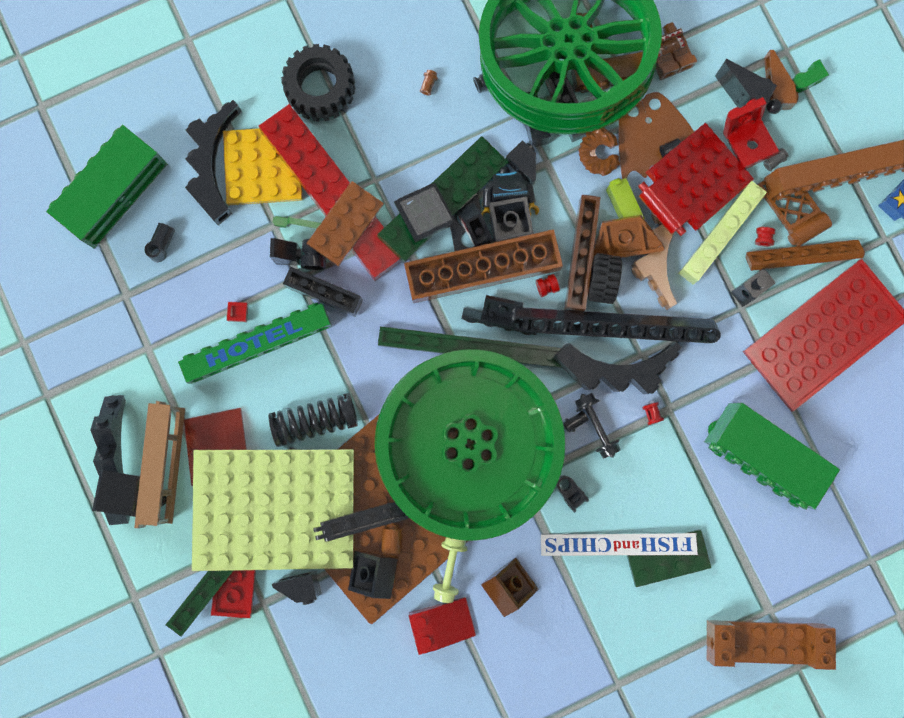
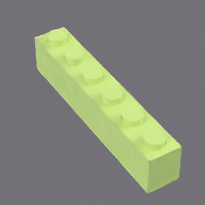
M751 181L738 195L678 274L693 285L699 281L767 192Z

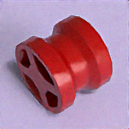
M770 227L756 228L757 239H755V245L774 246L773 235H775L776 230Z

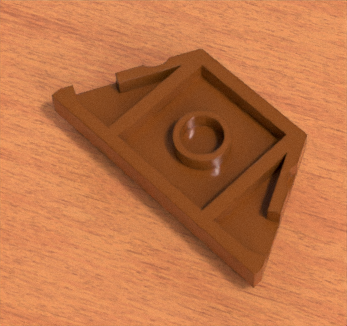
M641 215L602 221L593 252V259L597 253L623 258L665 251V247Z

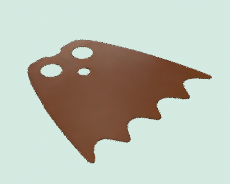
M659 92L645 95L636 105L639 109V114L636 117H631L627 114L619 120L618 141L622 179H627L632 171H637L646 178L647 174L645 172L662 159L659 146L677 138L682 142L694 132L676 107ZM658 99L661 103L660 108L657 110L651 109L649 107L650 100ZM647 117H650L652 119V122L646 123L645 119Z

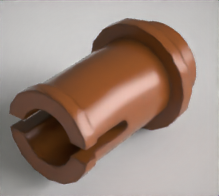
M427 70L423 74L424 80L420 93L430 96L434 82L437 81L438 77L435 71Z

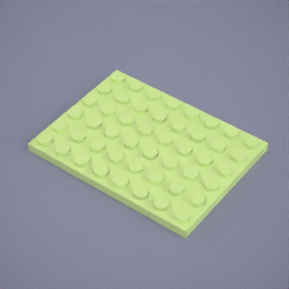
M354 449L194 450L192 571L353 568V534L325 542L324 539H315L316 535L323 533L322 531L314 532L313 528L321 526L320 522L353 513Z

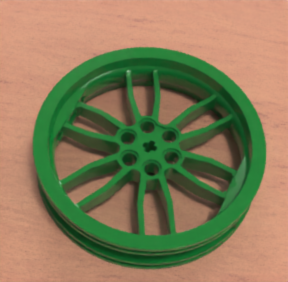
M531 0L487 1L479 25L481 71L486 87L493 99L507 114L517 121L548 133H587L609 126L623 118L636 107L648 91L655 73L662 40L661 20L654 0H611L623 8L633 20L614 21L590 28V26L598 16L605 0H597L584 17L577 15L581 0H574L569 18H562L551 0H537L547 12L550 21H546L526 5ZM516 9L533 28L541 33L516 34L496 38L498 28L503 20ZM640 31L642 39L616 41L605 39L613 35ZM521 47L532 49L524 53L499 58L496 57L495 53L496 49ZM643 50L642 59L637 71L624 81L606 61L597 55L622 54ZM547 60L539 72L530 94L514 85L500 69L523 67ZM591 67L606 77L614 86L607 92H603L587 68ZM569 70H576L584 85L596 100L583 103H558L563 93ZM552 72L561 73L551 102L537 98L536 96L542 84Z

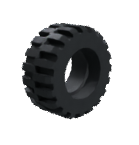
M313 44V47L310 48L307 45L302 47L303 50L300 52L296 50L293 53L294 57L287 59V66L283 67V76L281 77L283 91L289 104L297 114H302L305 119L312 117L313 121L319 122L320 118H323L324 121L330 120L329 117L331 116L337 118L340 116L339 112L341 110L345 112L348 109L347 103H352V95L355 94L356 89L353 71L347 58L344 55H340V51L336 48L331 50L330 46L325 44L323 47H320L319 44ZM314 71H328L336 77L334 87L327 94L311 96L302 90L304 79Z

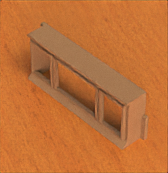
M156 401V404H148L134 528H144L146 525L157 526L165 523L173 524L185 408L166 405L165 402ZM172 411L176 412L174 435L169 434ZM168 440L173 441L169 483L168 489L163 490ZM162 496H167L165 519H160Z

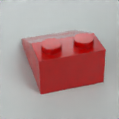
M466 597L456 599L452 603H441L409 612L408 616L418 655L439 650L476 636Z

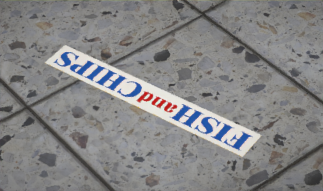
M696 533L541 535V556L698 554Z

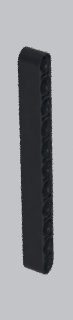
M515 308L510 314L513 330L526 333L715 343L721 337L716 322L712 319L537 308Z

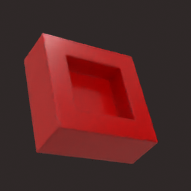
M228 302L226 321L247 323L248 303Z

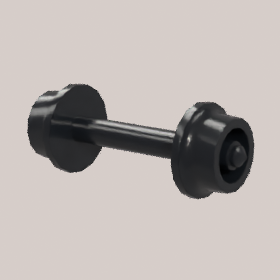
M593 393L588 395L581 394L580 399L574 401L577 406L576 412L583 409L586 410L603 446L595 451L599 452L603 459L609 456L614 458L615 453L621 451L618 444L620 440L609 441L592 407L593 404L600 400L596 399Z

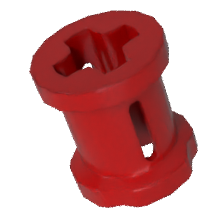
M659 402L642 407L646 412L648 425L664 421V417H661L658 408Z

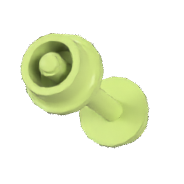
M446 537L445 541L442 542L441 546L450 551L443 584L433 585V590L435 591L434 598L437 601L452 603L454 602L455 595L459 592L457 588L450 585L457 552L467 551L466 540Z

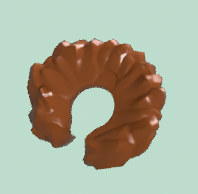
M606 128L587 132L586 137L582 138L578 150L580 161L586 170H589L592 174L605 176L614 169H617L620 162L618 160L619 156L616 154H612L606 159H599L596 156L595 150L599 145H605L609 149L618 145L616 136Z

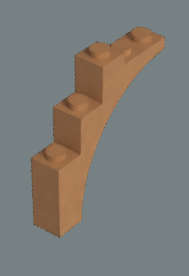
M652 213L651 217L654 223L659 225V227L653 229V232L663 243L665 251L649 253L631 265L633 275L639 278L640 281L648 278V285L658 295L657 300L659 304L668 310L677 304L667 277V254L674 232L670 234Z

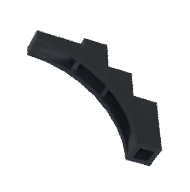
M234 100L225 103L219 112L209 116L207 122L204 123L199 118L192 121L188 128L185 129L199 146L197 149L191 150L185 158L199 174L197 178H192L185 188L217 225L221 224L232 214L218 188L216 156L218 146L223 137V131H226L231 122L242 112Z
M672 342L647 360L630 365H615L594 360L568 343L553 356V359L584 390L595 389L601 381L599 379H601L613 392L625 391L629 387L630 381L642 394H653L659 388L658 384L662 381L657 374L660 375L667 368L665 365L677 358L679 355L678 351L682 347L677 342Z
M124 395L104 397L99 416L94 417L90 431L97 446L93 463L98 475L100 470L124 474L121 451L122 418L126 401ZM104 513L109 525L129 524L130 516Z

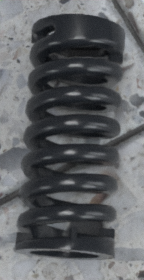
M350 393L337 396L339 415L333 399H327L330 420L322 400H318L317 406L320 423L312 403H308L310 426L305 417L303 407L301 405L297 406L300 429L296 423L292 408H288L287 415L290 432L286 426L282 411H277V417L275 412L269 413V425L275 445L277 447L287 445V441L294 443L296 437L298 440L303 441L306 438V434L309 438H314L316 432L322 436L326 433V429L330 433H334L336 426L339 430H344L346 422L348 429L357 427V416Z

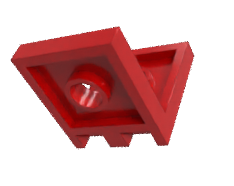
M763 97L758 100L752 99L741 108H733L726 117L723 134L743 169L752 167L779 153L776 144L762 121L767 104ZM754 141L757 143L758 147L755 149H751L748 147L747 143Z

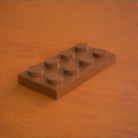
M351 181L308 240L307 245L339 267L384 203Z

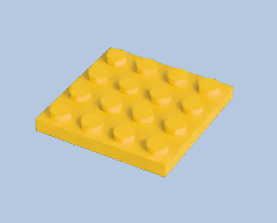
M260 129L223 131L226 204L228 206L303 201L301 184L262 135Z

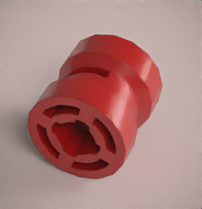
M555 274L548 275L545 279L539 278L535 280L541 298L551 292H560Z

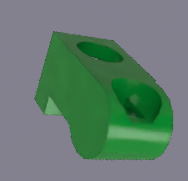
M819 59L810 65L807 72L796 74L792 80L796 91L801 93L823 82L829 74Z

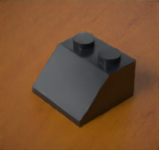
M527 196L489 203L490 224L494 243L534 234Z
M355 551L348 590L371 598L391 599L398 559Z
M317 570L279 579L272 583V587L296 603L302 602L303 605L314 603L317 597L322 594Z

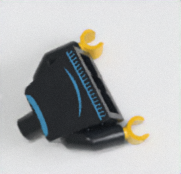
M501 167L499 173L493 175V181L488 182L483 191L482 206L484 211L482 216L485 213H489V203L526 196L529 203V211L532 208L535 210V215H537L539 208L534 204L536 199L532 184L525 178H522L519 172H510L508 167Z

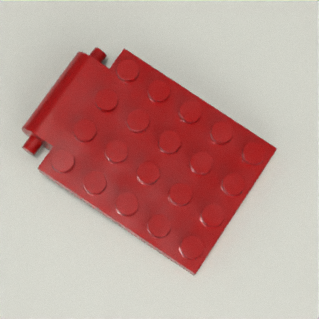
M705 122L645 172L654 183L648 187L643 181L638 186L642 191L639 197L670 234L676 231L682 236L686 232L682 226L686 221L695 231L698 230L753 181L754 178L746 169H743L738 159Z

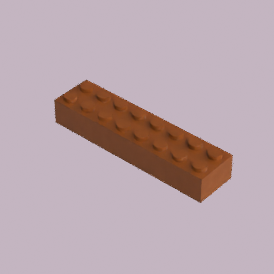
M904 140L777 168L764 178L769 198H776L777 201L789 198L788 196L793 194L795 197L805 195L810 190L815 193L824 190L828 186L833 189L842 186V183L846 182L850 185L860 182V179L864 178L872 180L881 174L889 176L899 170L904 172Z
M554 229L404 263L413 304L557 272L563 267Z

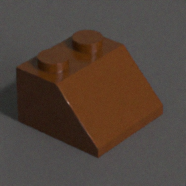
M516 557L481 584L503 617L519 610L539 590Z

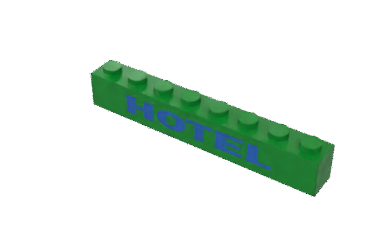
M318 302L307 306L308 309L304 311H293L289 317L284 319L279 317L272 320V324L256 326L252 332H241L236 335L237 338L232 340L224 339L218 342L219 345L215 347L207 346L202 348L200 353L195 355L190 353L183 356V360L178 361L186 383H196L331 328L332 324L322 303L318 304Z

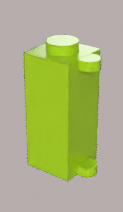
M617 178L609 182L610 185H608L606 191L618 218L641 215L644 218L627 179L621 180Z

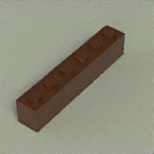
M581 195L579 199L564 310H586L601 197Z

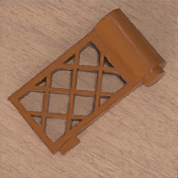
M762 181L759 184H757L759 187L766 191V189L763 187L764 185H766L765 181ZM768 192L762 198H765L787 229L789 234L788 240L792 245L801 246L832 227L830 217L819 209L808 192L802 195L800 199L790 197L791 195H789V198L784 199L786 200L785 208L778 207L775 204L776 198L770 199ZM789 201L799 203L798 211L788 209ZM802 205H810L813 212L810 214L801 212ZM787 213L797 215L795 223L790 225L786 219Z

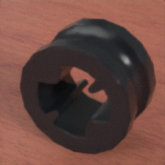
M482 74L478 78L473 77L478 93H481L483 89L485 91L488 90Z

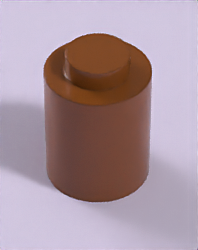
M388 524L387 528L382 530L381 553L400 554L402 529H398V525Z

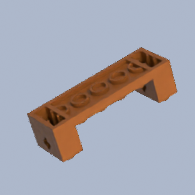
M707 620V661L714 666L735 667V662L803 664L809 665L814 669L836 670V629L826 624Z

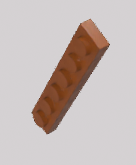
M859 240L746 252L745 258L750 270L753 271L763 268L771 269L864 258L865 251Z

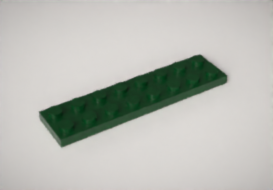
M481 136L431 184H436L454 216L493 178L494 174L499 173L501 167H505L508 164V161ZM429 193L419 197L426 210L435 206ZM416 199L408 205L413 216L423 212ZM437 209L428 213L434 226L444 222ZM400 213L377 234V237L403 263L432 237L430 236L415 243ZM425 215L415 219L422 232L431 228Z

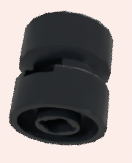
M309 239L302 240V252L305 255L301 256V268L308 270L326 269V257L307 245Z

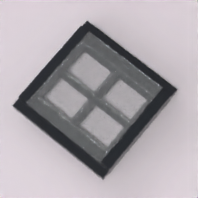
M435 183L394 201L415 243L456 224Z

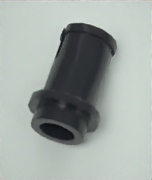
M581 410L572 418H566L563 425L569 433L571 431L575 432L577 427L588 422L589 419L585 412Z

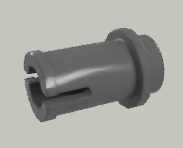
M778 149L779 153L763 162L764 167L768 171H772L781 162L787 161L789 155L785 149Z

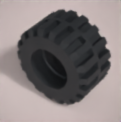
M600 253L595 255L588 289L589 301L607 304L615 302L622 273V260L620 256Z

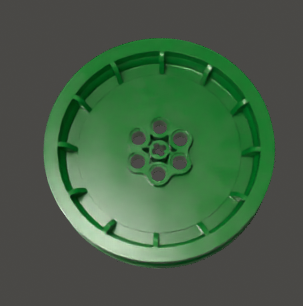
M470 349L458 350L424 361L405 374L387 396L378 417L375 431V457L378 471L388 493L399 508L415 523L430 532L451 539L466 541L485 540L504 535L522 526L545 505L558 483L563 468L565 432L559 409L551 393L543 382L528 368L507 356L495 352ZM472 418L475 421V426L469 430L466 427V421ZM452 427H455L458 432L455 438L448 436V431ZM486 429L491 432L489 440H484L482 437V433ZM467 439H469L470 441L473 440V443L471 444V449L469 447H465V445L467 444ZM454 447L456 449L455 457L448 458L447 450ZM485 449H488L490 452V457L487 460L481 458V453ZM470 458L473 462L472 467L465 469L463 463L466 459Z

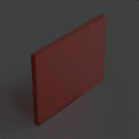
M241 408L184 419L192 487L194 450H247Z

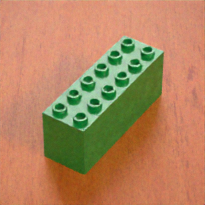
M122 124L120 128L114 130L112 137L101 145L98 153L88 160L84 169L75 175L74 180L63 188L61 195L50 203L46 212L79 240L95 249L168 164L154 149Z
M728 403L704 441L709 445L708 449L716 454L720 452L725 456L724 459L727 462L739 465L743 473L749 476L751 474L757 477L756 481L758 483L773 488L772 492L780 497L785 496L789 499V504L805 510L807 508L816 510L840 471L838 467L744 403Z

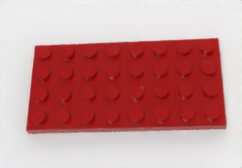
M860 259L742 352L788 409L793 412L903 325L904 309L863 259Z

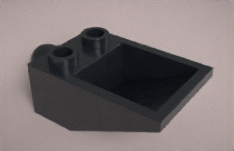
M726 58L715 77L735 105L741 108L750 100H758L763 97L767 103V111L771 114L779 113L782 109L781 101L778 99L770 100L777 85L770 79L762 78Z
M100 470L92 511L136 517L140 476ZM162 496L161 507L166 504L167 496Z

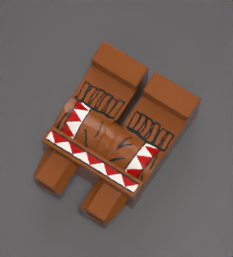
M673 22L666 24L662 28L665 35L662 36L655 68L660 81L676 73L678 74L693 68L697 62L695 55L691 54L682 29L677 30Z

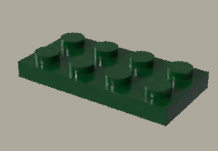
M698 529L687 532L696 533L698 555H627L634 586L640 587L710 569L711 564L702 531Z

